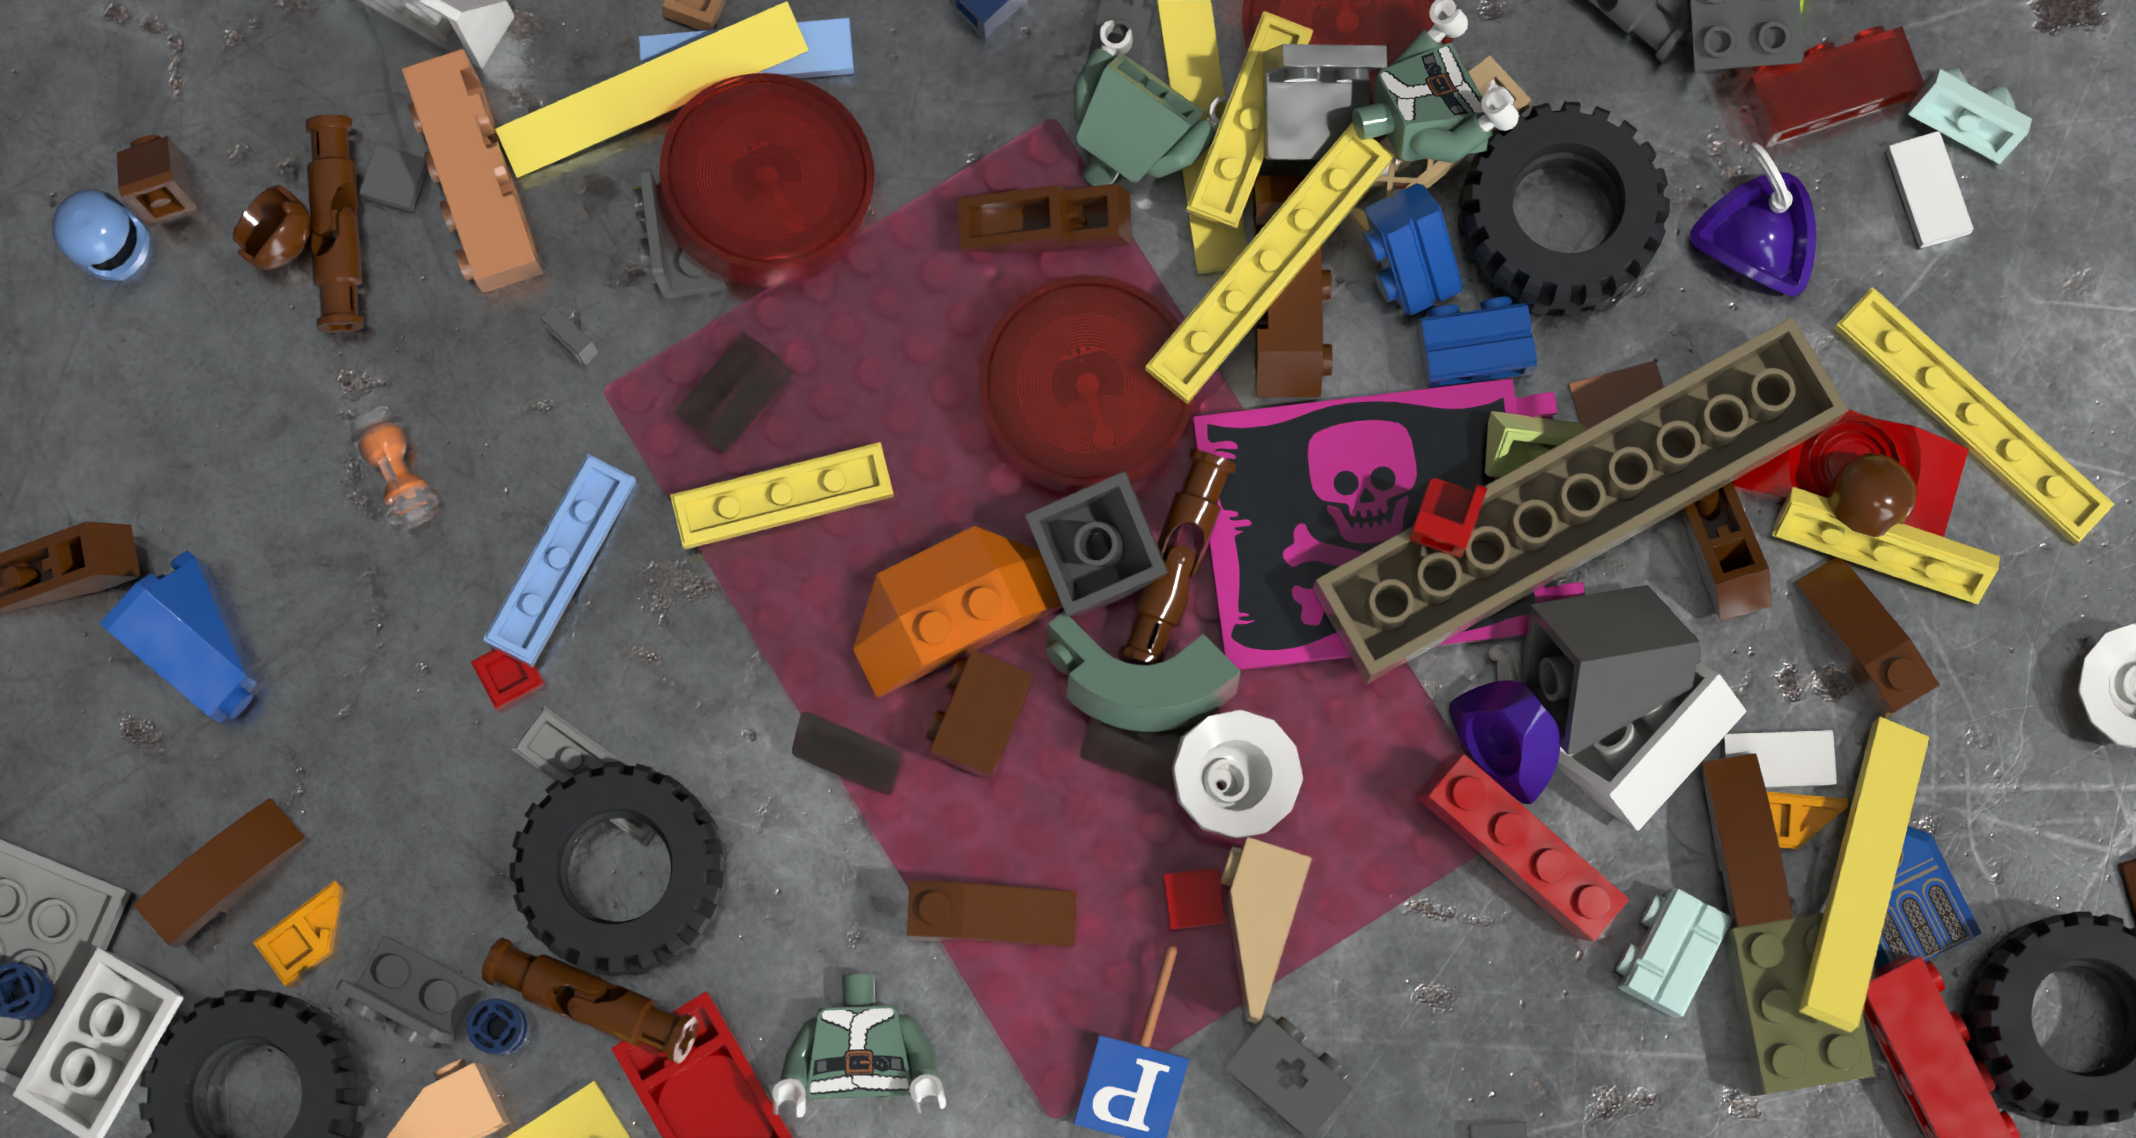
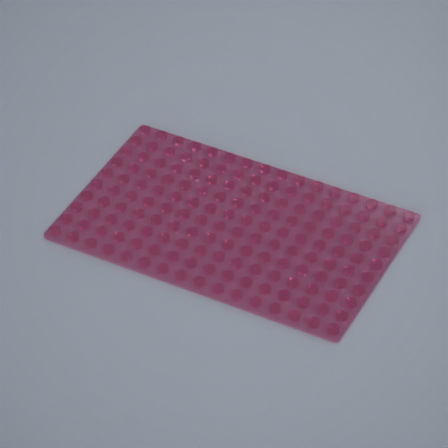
M1048 119L610 383L605 389V397L672 506L671 494L881 442L894 497L697 547L908 889L909 880L1077 892L1075 947L941 942L1047 1115L1053 1119H1059L1076 1109L1079 1105L1099 1034L1139 1044L1167 947L1175 946L1177 954L1150 1043L1151 1048L1168 1051L1243 1004L1226 900L1230 886L1221 884L1225 924L1170 930L1164 874L1219 868L1221 882L1232 847L1242 850L1247 837L1231 839L1202 830L1177 800L1172 766L1180 739L1205 718L1173 730L1141 732L1111 726L1087 715L1066 698L1070 672L1068 674L1060 672L1050 661L1046 653L1048 623L1065 611L1064 608H1061L976 650L1034 674V684L992 782L932 757L930 749L933 742L925 740L936 710L939 709L946 712L954 692L946 688L958 659L877 699L853 651L877 573L973 526L1039 550L1025 517L1026 514L1123 471H1126L1155 541L1158 543L1175 493L1183 490L1193 462L1189 458L1191 449H1196L1193 417L1244 411L1242 405L1217 369L1188 404L1159 382L1157 402L1145 426L1132 439L1110 450L1104 451L1094 446L1092 436L1096 429L1092 432L1090 438L1092 446L1098 452L1077 453L1053 445L1040 436L1030 425L1019 403L1017 375L1026 349L1033 339L1045 328L1071 316L1085 314L1105 316L1125 324L1136 332L1146 343L1154 357L1185 320L1182 312L1133 236L1132 245L1101 249L1030 253L963 252L959 250L958 197L1060 185L1065 190L1092 186L1082 175L1087 165L1058 121ZM1080 316V317H1074V318H1069V319L1060 321V322H1058V323L1052 325V326L1049 327L1048 329H1046L1042 334H1040V335L1036 338V340L1031 344V346H1030L1029 349L1027 350V352H1026V354H1025V356H1024V359H1023V361H1022L1021 368H1020V373H1019V384H1018V385H1019L1020 400H1021V404H1022V406H1023V409H1024V411H1025V413H1026L1028 419L1030 420V422L1032 423V425L1038 430L1039 433H1041L1045 438H1047V439L1050 440L1051 442H1053V443H1055V444H1057V445H1059V446H1061V447H1064V448H1067V449H1070V450H1075V451L1093 452V451H1095V450L1090 446V443H1089V435H1090V432L1093 430V428H1094L1095 426H1093V427L1090 429V431H1089V433H1088V436H1087V441H1088V445H1089V447H1090V450H1079V449L1069 448V447H1066V446H1063V445H1061V444H1059V443L1054 442L1053 440H1051L1050 438H1048L1046 435H1044V434L1034 425V423L1032 422V420L1029 418V416H1028V414H1027V412H1026V410H1025L1023 401H1022L1021 390H1020L1021 371H1022V367H1023L1025 358H1026V356H1027L1029 350L1031 349V347L1033 346V344L1039 339V337H1041L1046 331H1048V330L1051 329L1052 327H1054V326H1056V325H1058V324H1060V323H1062V322H1065V321H1068V320H1072V319H1077V318H1099V319H1104V320H1107V321H1111V322L1116 323V324L1122 326L1123 328L1127 329L1129 332H1131V333L1142 343V345H1143L1144 348L1146 349L1147 353L1149 354L1150 359H1152V357H1151V355H1150L1148 349H1147L1146 346L1144 345V343L1137 337V335L1134 334L1131 330H1129V329L1126 328L1125 326H1123L1122 324H1119V323H1117V322H1115V321H1113V320L1106 319V318H1102V317H1096V316ZM1082 319V320L1070 321V322L1061 324V325H1059L1058 327H1056V328L1052 329L1051 331H1049L1048 333H1046V334L1035 344V346H1034L1033 349L1031 350V352H1030V354H1029V356H1028V358H1027V360H1026V363H1025V366H1024V369H1023V375H1022V394H1023L1024 402H1025L1026 408H1027V410H1028V412H1029L1031 418H1032L1033 421L1036 423V425H1037L1044 433H1046L1049 437L1053 438L1054 440H1056V441H1058V442H1060V443H1062V444H1065V445H1068V446H1071V447H1077V448H1087V449H1088V447H1087V445H1086V434H1087L1088 429L1094 424V422H1093L1092 424H1090V425L1088 426V428L1086 429V431H1085V434H1084V444H1085V447L1070 445V444L1064 443V442H1062V441H1060V440H1057L1056 438H1054V437H1052L1051 435H1049V434H1048L1045 430H1043V429L1040 427V425L1035 421V419L1033 418L1031 412H1030L1029 409H1028V406H1027V403H1026V400H1025V395H1024V387H1023L1024 373H1025V368H1026V365H1027V362H1028V359H1029L1031 353L1033 352V350L1035 349V347L1038 345V343H1039L1045 336H1047V335H1048L1049 333H1051L1053 330H1055V329H1057V328H1059V327H1061V326H1063V325H1066V324H1069V323H1073V322H1078V321H1097V322H1103V323L1110 324V325H1112V326H1115V327L1121 329L1122 331H1124L1125 333H1127L1130 337H1132V338L1137 342V344H1138V345L1140 346V348L1143 350V352H1144V354H1145V356H1146V358H1147V360H1148V363L1150 362V361H1149V358H1148V356H1147V354H1146V352H1145V350L1142 348V346L1140 345V343H1139L1132 335H1130L1127 331H1125L1124 329H1122V328H1120V327H1118V326H1116V325H1114V324H1112V323L1105 322V321H1101V320H1095V319ZM1091 322L1071 324V325L1065 326V327H1063V328H1061V329H1059V330L1053 332L1052 334H1050L1046 339H1044V340L1041 342V344H1040V345L1036 348V350L1034 351V353H1033V355H1032V357H1031V359H1030V361H1029V364H1028V367H1027V371H1026V376H1025V391H1026L1027 401H1028L1029 407H1030V409H1031L1033 415H1034L1035 418L1037 419V421H1038L1049 433H1051V434L1054 435L1055 437H1057V438H1059V439H1061V440H1063V441H1066V442H1069V443H1072V444H1078V445H1083V442H1082L1083 432H1084L1086 426H1087L1090 422H1092L1093 419L1090 420V421L1084 426V428H1083V430H1082V433H1081V443L1071 442V441L1065 440V439H1063V438H1061V437L1055 435V434L1052 433L1050 430H1048V429L1039 421V419H1038L1037 416L1035 415V413H1034V411H1033V409H1032V407H1031V405H1030L1029 398H1028V394H1027V374H1028V369H1029L1030 363H1031V361H1032V358H1033L1034 354L1036 353V351L1038 350V348H1039L1050 336H1052L1053 334H1055L1056 332H1058V331H1060V330H1062V329H1064V328H1067V327H1070V326H1074V325H1079V324H1096V325H1102V326H1105V327H1109V328H1111V329H1114V330L1118 331L1119 333L1123 334L1125 337H1127V338L1137 347V349L1139 350V352L1141 353V355H1142V357H1143V359H1144V361H1145V364L1147 365V362H1146V359H1145L1143 353L1141 352V350L1139 349V347L1132 341V339H1130L1127 335H1125V334L1122 333L1121 331H1119V330H1117V329H1115V328H1113V327H1111V326L1104 325V324H1100V323H1091ZM1086 325V326H1077V327H1072V328L1066 329V330H1064V331H1062V332L1056 334V335L1053 336L1052 338H1050V339L1040 348V350L1038 351V353L1036 354V356H1035V358H1034V360H1033V362H1032V365H1031V368H1030V372H1029L1028 388H1029V395H1030V400H1031V403H1032V405H1033V408H1034L1035 412L1037 413V415L1039 416V418L1042 420V422H1043L1048 428H1050L1052 431H1054V432L1057 433L1058 435H1060V436H1062V437H1065V438H1067V439L1074 440V441H1079V434H1080V431H1081L1082 426H1083L1089 419H1091L1092 416L1089 417L1088 419H1086V420L1083 422V424L1081 425V427H1080V429H1079V431H1078L1077 439H1073V438L1066 437V436H1064V435L1058 433L1057 431L1053 430V429H1052L1049 425H1047L1046 422L1041 418V416L1038 414V412H1037V410H1036V408H1035V406H1034V403H1033L1032 397H1031V392H1030V376H1031V370H1032L1033 364H1034V362H1035V360H1036L1038 354L1040 353V351L1043 349V347H1044L1050 340H1052V339L1055 338L1057 335H1059V334H1061V333H1063V332H1065V331H1068V330H1071V329H1075V328H1081V327H1095V328H1101V329H1104V330H1108V331H1110V332H1112V333L1117 334L1118 336H1120L1121 338H1123L1126 342H1128V343L1131 345V347L1135 350V352L1138 354V356H1139V358H1140V360H1141V362H1142V365H1143V368H1144V372H1145V378H1146V390H1145V396H1144L1143 403H1142V405H1141V407H1140V410L1138 411L1137 415L1135 416V418H1134L1125 428H1123L1122 425H1121L1118 421H1116L1115 419H1113V418H1110V417H1102V418H1107V419H1111V420L1115 421L1116 423H1118V424L1120 425V427L1122 428V430H1125V429H1126L1129 425H1131L1132 422L1137 418L1138 414L1140 413V411H1141V409H1142V407H1143V405H1144V402H1145V399H1146V394H1147V383H1148V382H1147V373H1146V370H1145V366H1144L1143 360H1142V358L1140 357V355H1139V353L1137 352V350L1135 349V347H1134L1127 339H1125V338H1124L1123 336H1121L1120 334H1118V333H1116V332H1114V331H1112V330H1110V329H1107V328L1098 327V326H1088V325ZM1078 329V330H1074V331L1067 332V333H1065V334H1063V335L1057 337V338L1054 339L1050 344H1048V345L1046 346V348L1042 351V353L1040 354V356L1038 357V359H1037V361H1036V363H1035V366H1034V369H1033V374H1032V384H1031V385H1032V394H1033V398H1034L1035 404H1036V406H1037V408H1038L1040 414L1043 416V418H1044L1052 427H1054L1056 430H1058V431H1060L1061 433H1064V434H1066V435H1068V436H1072V437H1075V438H1076V433H1077V429H1078L1079 425L1081 424V422H1082L1086 417H1088V416L1091 415L1092 413L1086 415V416L1079 422V424L1077 425V428H1076V430H1075V434H1074V435L1067 434V433H1065V432L1059 430L1058 428H1056L1054 425H1052V424L1045 418V416L1042 414V412L1040 411V409H1039V407H1038V405H1037V402H1036V399H1035V395H1034V389H1033V377H1034V372H1035L1036 365H1037V363H1038V361H1039L1041 355L1043 354V352H1044L1054 341H1056L1057 339H1059L1060 337H1062V336H1064V335H1066V334H1069V333H1072V332H1076V331H1083V330H1093V331H1100V332H1103V333H1107V334H1109V335H1111V336H1114L1115 338L1119 339L1121 342H1123V343L1131 350V352L1134 354V356L1136 357V359H1137V361H1138V364H1139V366H1140L1141 373H1142L1143 386H1142V394H1141V398H1140L1139 404H1138V406H1137L1135 412L1133 413V415L1129 418V420H1128L1126 423H1123L1118 417H1116V416H1114V415H1111V414L1101 413V415L1112 416V417L1118 419V420L1125 426V425L1132 419V417L1135 415V413L1137 412V410H1138V408H1139V406H1140V404H1141V400H1142L1143 392H1144V375H1143V370H1142L1141 364H1140V362H1139V360H1138L1136 354L1133 352V350H1132L1123 340H1121V339L1118 338L1117 336H1115V335H1113V334H1111V333H1109V332H1106V331L1097 330V329ZM1079 332V333H1075V334L1068 335V336H1066V337L1060 339V340L1057 341L1056 343H1054V344L1045 352V354H1044L1043 357L1041 358L1040 363H1039V365H1038V368H1037V371H1036V376H1035V392H1036V397H1037L1038 403H1039V405H1040L1042 411L1044 412V414L1048 417V419H1049L1051 422H1053L1056 426H1058L1059 428H1061V429H1063V430H1065V431H1067V432H1069V433H1073L1074 428H1075L1077 422H1078L1085 414H1087V413L1090 412L1091 410H1088L1087 412H1085L1084 414H1082V415L1078 418V420L1075 422V424H1074V426H1073L1072 431L1066 430V429L1062 428L1061 426H1059L1058 424H1056V423L1046 414V412L1044 411L1043 407H1042L1041 404H1040V401H1039V398H1038V394H1037V386H1036L1037 374H1038V370H1039V367H1040V364H1041L1043 358L1045 357V355L1048 353V351H1049L1054 345H1056V344L1059 343L1061 340H1063V339H1065V338H1067V337H1070V336H1073V335H1078V334H1085V333L1098 334V335L1106 336V337H1108V338H1110V339L1116 341L1117 343H1119L1122 347H1124V348L1126 349V351H1127V352L1130 354V356L1132 357V359H1133V361L1135 362V365H1136V367H1137V370H1138V375H1139V392H1138V397H1137L1136 403H1135L1133 409L1131 410V412L1129 413V415H1128L1125 419H1124L1121 415H1119V414H1117V413H1115V412H1112V411L1100 410V412H1110V413H1113V414L1119 416L1120 418H1122V419L1125 421V420L1131 415V413L1133 412V410L1135 409V407H1136V405H1137V402H1138V399H1139V396H1140V391H1141V377H1140V372H1139L1138 365H1137V363H1136L1134 357H1133L1132 354L1130 353V351H1129L1123 344H1121L1119 341H1117L1116 339H1114V338H1112V337H1110V336H1108V335H1104V334L1096 333V332ZM1080 335V336H1076V337L1069 338V339H1067V340L1061 342L1060 344H1058L1054 349H1052L1051 352H1050V353L1047 355V357L1045 358V360H1044V362H1043V364H1042V366H1041V369H1040V372H1039V377H1038V391H1039V395H1040L1041 402H1042L1044 408L1046 409V411L1048 412V414H1049L1056 422H1058L1059 424H1061L1062 426H1064V427H1066V428H1068V429H1071L1072 424H1073V422L1075 421V419H1076L1082 412H1084L1085 410L1089 409L1090 406L1087 407V408H1085L1084 410H1082L1079 414H1077V416L1073 419V421H1072L1070 427L1065 426L1064 424L1060 423L1058 420H1056V419L1050 414V412L1047 410V408H1046V406H1045V404H1044V402H1043V400H1042L1041 392H1040V375H1041V371H1042L1043 365H1044L1045 361L1047 360V358L1049 357V355H1050L1058 346H1060L1061 344H1063V343H1065V342H1067V341H1069V340H1071V339L1079 338V337H1097V338L1105 339V340H1107V341H1109V342L1115 344L1117 347H1119V348L1126 354V356L1129 358V360H1130V362H1131V364H1132V366H1133V369H1134V372H1135V376H1136V391H1135V396H1134L1133 402H1132L1130 408L1128 409V411H1127L1125 414H1123L1122 412H1120V411H1118V410H1116V409H1113V408H1109V407H1099V409H1111V410H1114V411L1119 412L1120 414H1122V415L1125 417L1126 414H1127V413L1129 412V410L1131 409V407H1132V405H1133V403H1134V401H1135L1136 394H1137V388H1138V380H1137V373H1136V369H1135V367H1134V364H1133L1131 358L1128 356V354H1127L1118 344L1114 343L1113 341H1111V340H1109V339H1106V338H1103V337H1100V336H1095V335ZM1094 338L1077 339V340L1070 341V342L1064 344L1063 346H1061L1060 348H1058V349L1050 356V358L1048 359V361H1047V363H1046V365H1045V367H1044L1043 373H1042V379H1041L1042 394H1043V398H1044L1045 403H1046L1047 407L1049 408V410L1054 414L1055 417H1057V418H1058L1060 421H1062L1063 423L1069 425V423H1070V421L1072 420V418L1074 417V415H1075L1078 411H1080L1082 408L1088 406L1089 403L1086 404V405H1084V406H1082L1081 408H1079V409L1072 415V417L1070 418V420H1069L1068 423L1065 422V421H1063L1062 419H1060V418L1051 410V408L1049 407V405H1048V403H1047V401H1046V398H1045V395H1044V391H1043V377H1044V372H1045V369H1046V367H1047V364H1048V362L1050 361V359L1053 357V355H1054L1058 350H1060L1062 347H1064V346H1066V345H1068V344H1070V343H1072V342H1075V341H1080V340H1096V341L1104 342V343H1106V344L1112 346L1113 348H1115V349H1116L1118 352H1120V354L1125 358V360L1127 361V363H1128V365H1129V367H1130V370H1131V373H1132V379H1133L1132 395H1131V398H1130V400H1129V402H1128V405L1126 406V408H1125L1124 410L1121 409L1120 407H1117V406L1111 405V404H1098V405H1099V406H1100V405H1107V406L1116 407V408L1122 410L1123 412H1125L1126 409L1128 408V406H1129V404H1130V402H1131V400H1132L1133 393H1134V375H1133V371H1132L1131 365H1130L1129 361L1127 360V358L1124 356V354H1123L1119 349H1117V348H1116L1115 346H1113L1112 344H1110V343H1108V342H1105V341H1102V340H1099V339H1094ZM1091 341L1078 342V343H1074V344H1071V345L1065 347V348L1062 349L1058 354H1056V356L1052 359V361L1050 362V364H1049V366H1048V368H1047V371H1046L1045 384H1044V385H1045V392H1046L1047 399H1048V401H1049L1051 407L1053 408V410H1054L1060 417H1062L1063 419H1065V420L1067 421L1068 418L1070 417V415H1071L1078 407H1080L1081 405L1087 403L1088 400L1085 401V402H1083V403H1081L1080 405H1078L1075 409L1072 410V412L1068 415L1067 418H1064L1061 414H1059V413L1055 410V408L1053 407V405L1051 404V402H1050V400H1049V397H1048V394H1047V389H1046L1047 373H1048V370H1049V368H1050L1052 362L1054 361V359H1055L1062 351H1064L1065 349H1067V348H1069V347H1071V346H1073V345L1081 344V343H1095V344H1099V345L1105 346V347L1109 348L1110 350H1112L1113 352H1115V353L1121 358V360L1124 362V364H1125V366H1126V368H1127V371H1128L1129 382H1130V385H1129V393H1128V396H1127V399H1126L1124 405H1121V404H1118V403L1112 402V401H1103V400H1102V401H1097V402H1109V403H1114V404H1117V405H1119V406H1121V407L1124 408V406L1126 405V403H1127V401H1128V399H1129V395H1130V391H1131V376H1130V372H1129L1128 366L1126 365L1125 361L1123 360V358H1122L1114 349H1112V348H1110L1109 346H1106V345H1104V344L1098 343V342H1091ZM1087 344V345H1079V346H1075V347H1073V348H1070V349H1068L1067 351H1065L1064 353H1062V354L1056 359V361L1054 362V364L1052 365V367H1051V369H1050V373H1049V377H1048V391H1049V395H1050V398H1051L1053 404L1055 405V407H1056L1064 416H1066V415L1069 413V411H1070L1075 405H1077V404L1080 403L1081 401L1087 399V397L1084 398V399H1082V400H1080V401H1078L1077 403H1075V404L1066 412V414H1064V413L1057 407V405H1056L1055 402L1053 401L1052 396H1051V393H1050L1049 382H1050V375H1051L1052 369H1053L1055 363L1058 361V359H1059L1062 355H1064L1066 352H1068V351H1070V350H1072V349H1074V348H1077V349H1078V347H1082V346L1098 347V348L1104 349V350L1108 351L1109 353H1111V354L1120 362V364H1121V366L1123 367V370H1124V372H1125V376H1126V391H1125V395H1124V398H1123L1122 401L1117 400V399H1114V398H1107V397H1100V398H1097V399H1110V400H1115V401H1118V402H1120V403H1123L1124 400H1125L1126 394H1127L1128 378H1127V373H1126V370H1125V368H1124L1122 362L1119 360V358H1118L1115 354H1113L1111 351H1109V350H1107V349H1105V348H1103V347H1100V346H1097V345H1088V344ZM1102 350L1080 356L1079 353V357L1058 362L1055 366L1051 378V390L1056 403L1064 412L1074 402L1084 397L1077 390V381L1084 374H1092L1097 377L1100 387L1095 394L1096 396H1111L1119 399L1123 396L1125 380L1122 369L1111 355ZM1079 360H1083L1084 364L1080 365ZM1148 373V375H1149V392H1148L1147 401H1146V404H1145V407H1144L1142 413L1140 414V416L1138 417V419L1135 421V423H1134L1129 429H1127L1125 432L1122 433L1121 430H1120V428H1119L1114 422L1109 421V420H1103V421H1106V422H1109V423H1112L1113 425H1115V426L1118 428V430H1119L1121 436H1122L1123 434H1125L1126 432H1128V431L1138 422V420H1139L1140 417L1142 416V414H1143V412H1144V410H1145V408H1146V406H1147V403H1148V400H1149V396H1150V388H1151V380H1150V374H1149V373ZM1152 376V394H1151V399H1150L1148 408H1147V410H1146L1144 416H1143L1142 419L1140 420V422H1139L1128 434H1126L1125 436H1123L1122 438H1120V437H1119V433H1118V431L1116 430L1115 427H1113V426L1110 425V424L1104 423V425L1111 426V427L1116 431V433H1117V435H1118V441L1122 440L1123 438H1125L1126 436H1128L1132 431H1134V430L1137 428V426L1142 422V420L1144 419V417L1146 416V414H1147V412H1148V409H1149V407H1150V404H1151V401H1152V397H1153V392H1154V377H1153V376ZM1155 379V381H1156L1155 395H1154V400H1153L1151 409H1150V411H1149V413H1148L1146 419L1144 420V422L1140 425V427H1139L1132 435H1130V436H1129L1128 438H1126L1125 440H1123V441H1121V442H1119V443H1116V434L1114 433V431H1113L1111 428L1104 426L1105 428L1110 429V430L1113 432V434H1114L1115 441H1114V444H1113L1111 447H1114V446H1117V445L1123 443L1124 441H1126L1127 439H1129L1130 437H1132V436L1143 426V424L1145 423V421H1146L1147 418L1149 417V415H1150V413H1151V411H1152V409H1153V406H1154V402H1155V399H1156V393H1157V379ZM1180 524L1171 533L1167 544L1187 546L1193 553H1196L1197 536L1194 530L1186 524ZM1209 544L1199 571L1192 579L1188 578V603L1179 627H1173L1162 657L1165 661L1176 656L1202 634L1224 654ZM1140 590L1081 617L1070 616L1110 656L1125 663L1144 665L1118 654L1120 646L1127 645L1137 617L1134 607ZM971 653L959 659L967 662ZM1351 657L1241 670L1236 695L1209 715L1213 716L1244 710L1272 719L1297 747L1303 782L1292 811L1267 833L1248 836L1312 857L1272 985L1480 854L1415 797L1416 793L1449 754L1466 755V753L1407 662L1367 685ZM1217 782V788L1223 790V785Z

